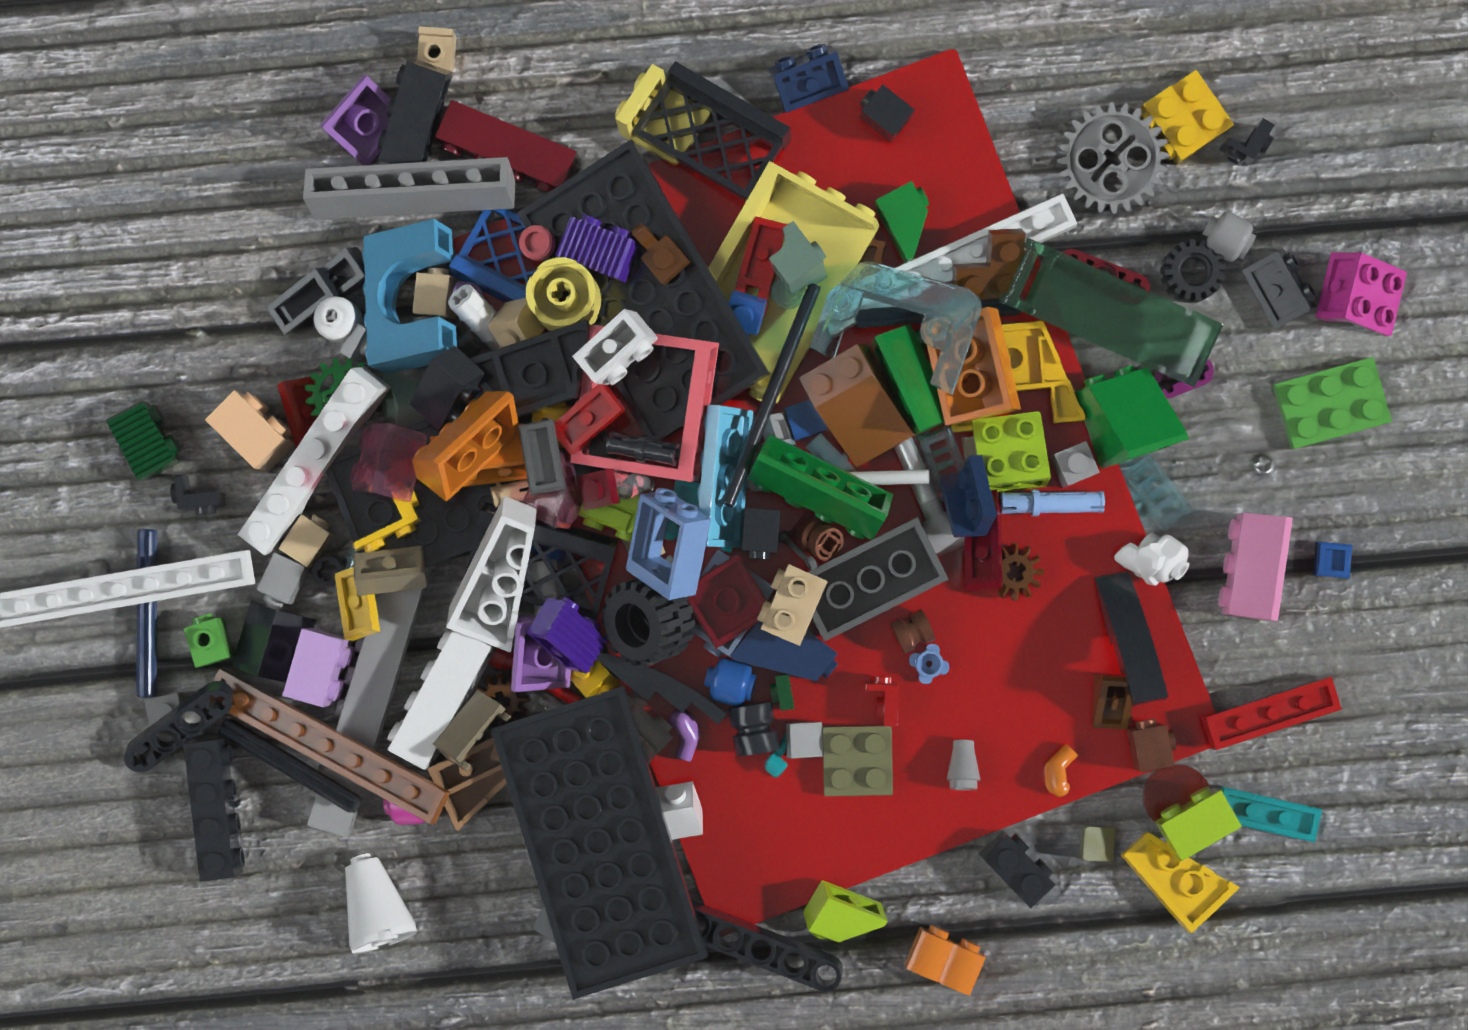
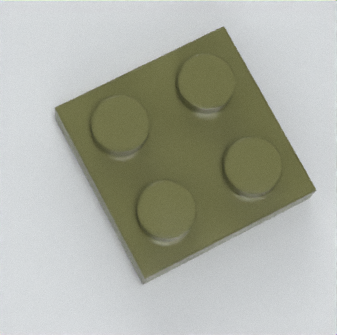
M891 726L822 727L824 796L893 795Z

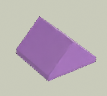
M364 74L320 124V127L332 140L363 166L370 165L381 152L377 145L384 129L387 130L390 117H387V109L391 98Z
M522 614L516 623L511 691L513 692L570 687L571 670L560 664L552 654L548 653L544 647L540 646L535 639L527 634L537 615Z

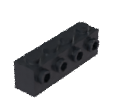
M225 738L185 743L183 746L199 881L236 877L243 873L242 868L245 866V855L243 848L239 845L238 834L241 832V822L239 814L235 811L234 799L237 797L235 780L231 778L230 765L233 763L231 746L227 744V739Z

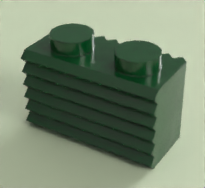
M140 401L106 419V423L119 444L132 472L135 474L136 479L140 481H147L179 464L180 460L176 454L181 452L174 437L171 434L166 436L160 424L164 423L165 420L155 404L150 406L145 401Z

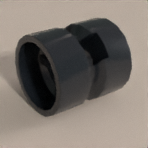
M772 701L728 708L731 727L738 730V733L733 736L736 756L761 754L780 749L777 730L769 725L774 721Z

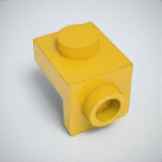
M598 660L593 662V666L590 667V672L588 673L571 670L570 680L586 698L621 687L619 679Z

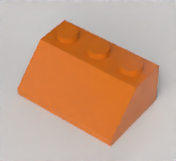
M985 307L922 324L945 425L974 421L1021 410L998 309Z
M486 391L480 398L472 400L456 420L447 423L432 442L422 446L416 452L412 459L416 478L447 502L519 435L514 396L509 391Z

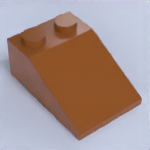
M856 344L799 377L814 408L855 467L865 464L916 435L868 344Z

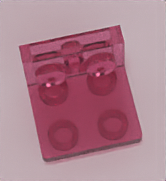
M390 423L369 424L368 429H364L360 437L359 448L362 449L359 463L356 462L351 471L352 491L375 493L400 501L411 502L417 479L412 459L416 452L426 444L428 434Z

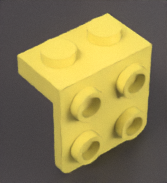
M652 64L646 73L642 72L638 76L634 84L633 93L628 100L624 99L620 103L615 113V119L621 136L628 140H633L635 144L670 164L676 165L680 162L632 134L633 128L666 81L664 70ZM671 90L664 100L665 109L685 106L684 97ZM688 99L689 105L694 104V102ZM661 105L656 112L662 111ZM706 109L691 112L694 126L706 124L710 118V111ZM687 113L668 117L671 132L690 128ZM664 118L650 121L644 131L653 136L667 133ZM692 135L673 139L674 148L680 152L688 151L694 142ZM669 140L663 141L666 144L670 145Z

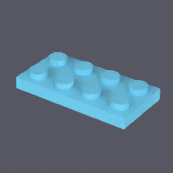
M708 405L707 414L704 418L705 442L700 457L702 476L701 484L697 491L699 511L711 518L706 546L741 548L748 472L734 507L722 504L721 499L752 425L753 411L721 405Z

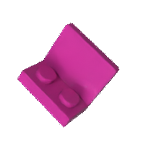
M1331 252L1315 318L1330 322H1350L1380 335L1391 336L1404 288L1406 271L1362 252Z

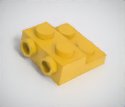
M1197 70L1173 86H1169L1140 107L1142 109L1140 120L1143 121L1151 115L1153 121L1149 128L1153 129L1159 126L1162 128L1157 138L1166 139L1168 143L1161 147L1160 150L1170 154V157L1167 159H1173L1176 165L1234 126V123Z

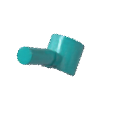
M786 732L779 744L780 749L775 750L764 764L765 769L773 777H778L788 766L781 758L786 751Z

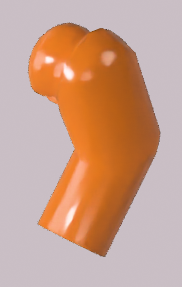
M1067 744L1044 767L1045 786L1050 793L1057 797H1062L1068 793L1070 785L1067 783L1065 768L1078 756Z

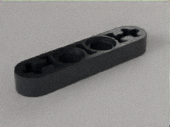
M212 681L206 684L132 739L127 745L124 756L126 766L135 772H146L182 747L183 744L224 716L231 709L234 696L230 685L222 681ZM211 695H213L216 698L222 696L223 702L219 699H216L212 703H210ZM192 711L197 713L201 720L197 723H188L182 718V715ZM164 730L170 731L175 735V739L171 742H164L157 737V733ZM146 750H148L147 757L141 755L137 758L136 756H134L135 752L137 754H142Z

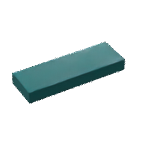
M1224 786L1219 787V790L1224 794L1242 826L1315 843L1322 809Z

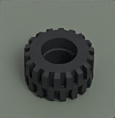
M638 578L616 585L611 589L612 592L606 595L604 600L607 604L602 606L601 612L604 614L602 627L606 628L607 634H605L607 641H611L612 650L615 653L619 652L620 659L623 661H630L631 665L636 667L641 665L647 667L676 656L688 647L687 642L691 641L693 637L691 628L695 627V620L691 618V613H694L692 605L689 606L687 602L689 597L668 600Z

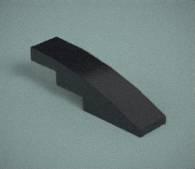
M1129 572L1096 577L1094 581L1110 644H1114L1121 675L1125 676L1132 706L1167 699L1169 696L1159 659Z
M600 651V654L597 655L598 661L646 701L657 691L682 713L692 702L717 724L727 714L725 710L702 693L665 672L650 666H633L630 661L625 662L620 659V656Z

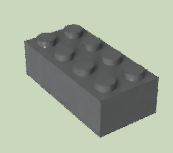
M918 517L809 571L808 573L827 581L812 620L822 640L825 642L948 580Z

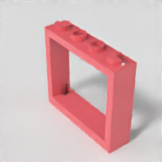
M590 324L588 341L605 326ZM655 334L659 338L653 343L655 345L695 350L678 468L589 454L591 441L576 454H570V463L698 482L701 471L700 457L705 442L704 418L707 414L708 405L711 403L719 343ZM584 370L580 385V397L575 404L598 385L590 379Z

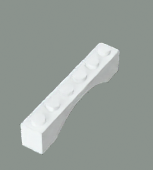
M366 367L351 368L238 535L263 555L279 551L280 549L278 548L302 514L307 501L326 470L348 441L373 415L391 389V386Z

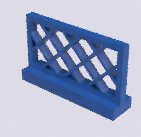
M507 209L483 210L458 255H455L449 266L451 276L461 281L473 282L483 292L504 303L526 298V286L517 281L524 280L527 285L528 278L532 277L536 270L526 272L521 257L524 254L517 245L514 234L523 232L526 229L519 215ZM493 212L505 218L508 229L489 234L486 222L491 213ZM511 222L519 226L512 228ZM483 229L485 236L478 237ZM510 235L515 251L496 257L491 240ZM484 242L488 243L492 258L478 262L468 256L474 245ZM517 257L522 274L512 277L501 274L498 263ZM494 264L496 271L488 266Z

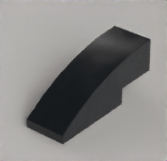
M358 247L345 248L324 266L313 269L266 306L284 335H288L314 318L315 309L326 298L334 296L346 298L364 284L365 269L361 251Z

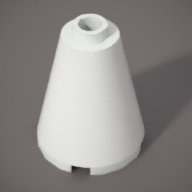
M370 853L351 858V865L345 868L349 947H351L352 953L373 951L379 949L378 946L387 943L392 945L416 935V923L379 858H371Z

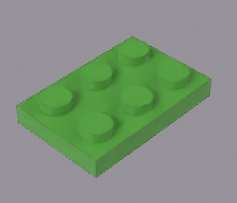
M1374 357L1273 385L1291 450L1392 422Z

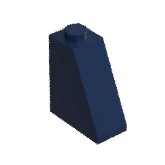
M761 621L752 627L730 655L732 659L738 662L817 681L820 676L827 679L838 665L834 660L838 654L810 631L806 630L799 646L761 630L760 628L763 623Z

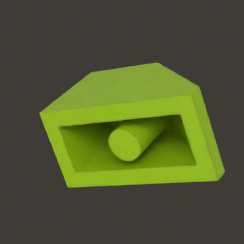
M824 880L820 882L803 911L808 931L819 939L828 938L836 942L882 928L888 922L881 902Z

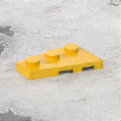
M1144 832L1120 854L1187 933H1193L1240 888L1190 858L1183 861L1175 858L1169 845L1149 832Z

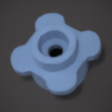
M928 644L926 650L919 654L913 653L909 657V664L916 668L919 674L918 679L923 684H929L932 682V678L939 674L945 675L949 671V663L943 661L939 654L940 648L936 644ZM929 660L932 662L931 667L926 666V662Z

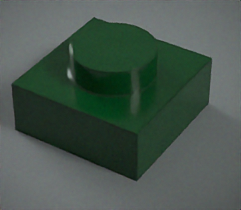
M789 674L776 675V683L769 684L772 704H779L781 711L795 709Z

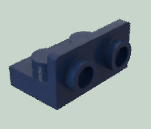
M814 45L806 50L807 54L794 58L793 55L782 57L775 61V66L768 68L770 76L774 80L783 110L786 113L849 90L838 53L831 45Z
M982 455L968 456L958 474H943L939 480L952 535L955 538L986 536L997 516Z

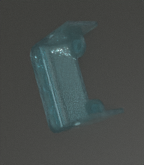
M870 261L858 264L827 295L810 348L828 358H834L847 321L858 313L863 298L923 314L925 316L920 329L921 337L930 347L941 350L930 384L947 394L953 395L981 313L979 297L967 288Z

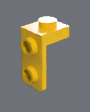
M398 482L387 487L402 519L352 543L355 550L360 551L364 549L365 553L368 554L385 545L383 539L394 534H396L397 538H401L417 530L414 524L421 522L415 507L420 505L411 486L405 488L403 483Z

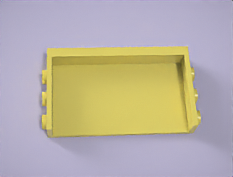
M769 161L708 268L729 302L731 293L736 286L755 216L785 224L794 221L810 243L816 241L825 253L826 258L823 262L827 278L817 284L821 287V290L775 402L778 404L880 225L877 219L874 218L876 213L860 203L854 207L844 202L846 197L837 190L828 187L824 191L815 186L816 180L800 171L797 175H794ZM777 275L770 295L768 311L762 320L760 332L757 335L749 333L753 345L770 372V375L749 387L751 390L748 395L760 402L807 288L805 286L791 295ZM748 287L747 294L757 297L759 289Z

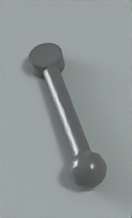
M783 530L778 533V541L783 544L786 543L805 562L810 571L817 568L815 559L812 556H808L791 540V535L788 531Z

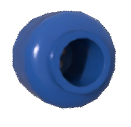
M722 658L717 662L715 668L708 667L704 686L710 688L709 695L712 700L739 707L743 705L745 700H751L757 675L752 674L751 666L746 663Z

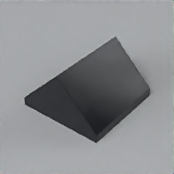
M250 601L232 667L256 677L286 683L301 629L315 628L317 619Z

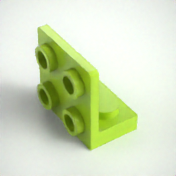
M1040 412L983 418L972 422L976 454L983 457L991 490L997 489L1001 493L1047 487L1051 475Z

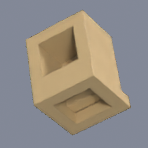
M419 26L417 59L452 71V77H454L457 37L453 29ZM431 49L441 50L440 55L436 58H431L429 52Z

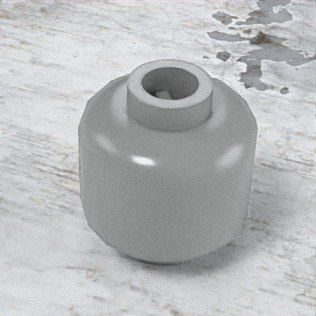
M1229 211L1224 212L1219 219L1212 216L1202 233L1208 237L1205 247L1213 249L1212 253L1215 255L1220 253L1223 255V259L1228 262H1233L1237 258L1243 260L1256 238V235L1252 234L1253 225Z

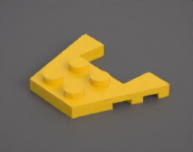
M1044 322L1002 325L1017 391L1048 388L1050 389L1053 424L1084 421V411L1074 394L1075 391L1060 363L1061 360ZM973 421L951 425V433L973 431Z

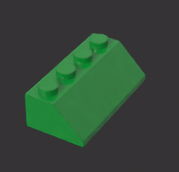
M771 434L768 435L747 478L753 482L757 489L766 493L773 491L783 496L788 504L797 508L806 507L814 511L815 515L822 521L827 523L836 522L846 527V530L851 535L861 539L867 537L873 540L888 515L894 495Z

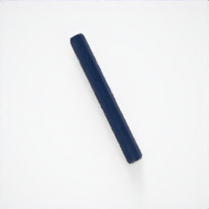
M140 529L137 531V569L157 566V531L154 529ZM157 601L137 604L136 695L140 698H151L157 694Z

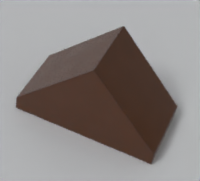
M1094 674L1093 728L1127 729L1132 703L1125 676Z

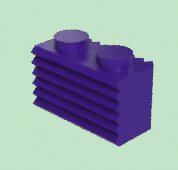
M582 214L580 220L570 216L556 256L570 258L589 270L625 283L627 276L630 274L632 263L635 261L637 250L640 248V244L631 239L633 234L617 226H613L612 231L601 228L602 222L584 214Z
M561 597L560 600L547 598L529 627L527 634L535 639L540 646L544 647L548 653L552 654L565 668L582 673L590 672V667L597 660L600 650L604 648L603 644L607 643V639L598 631L600 625L589 617L581 616L577 612L579 606L572 600Z

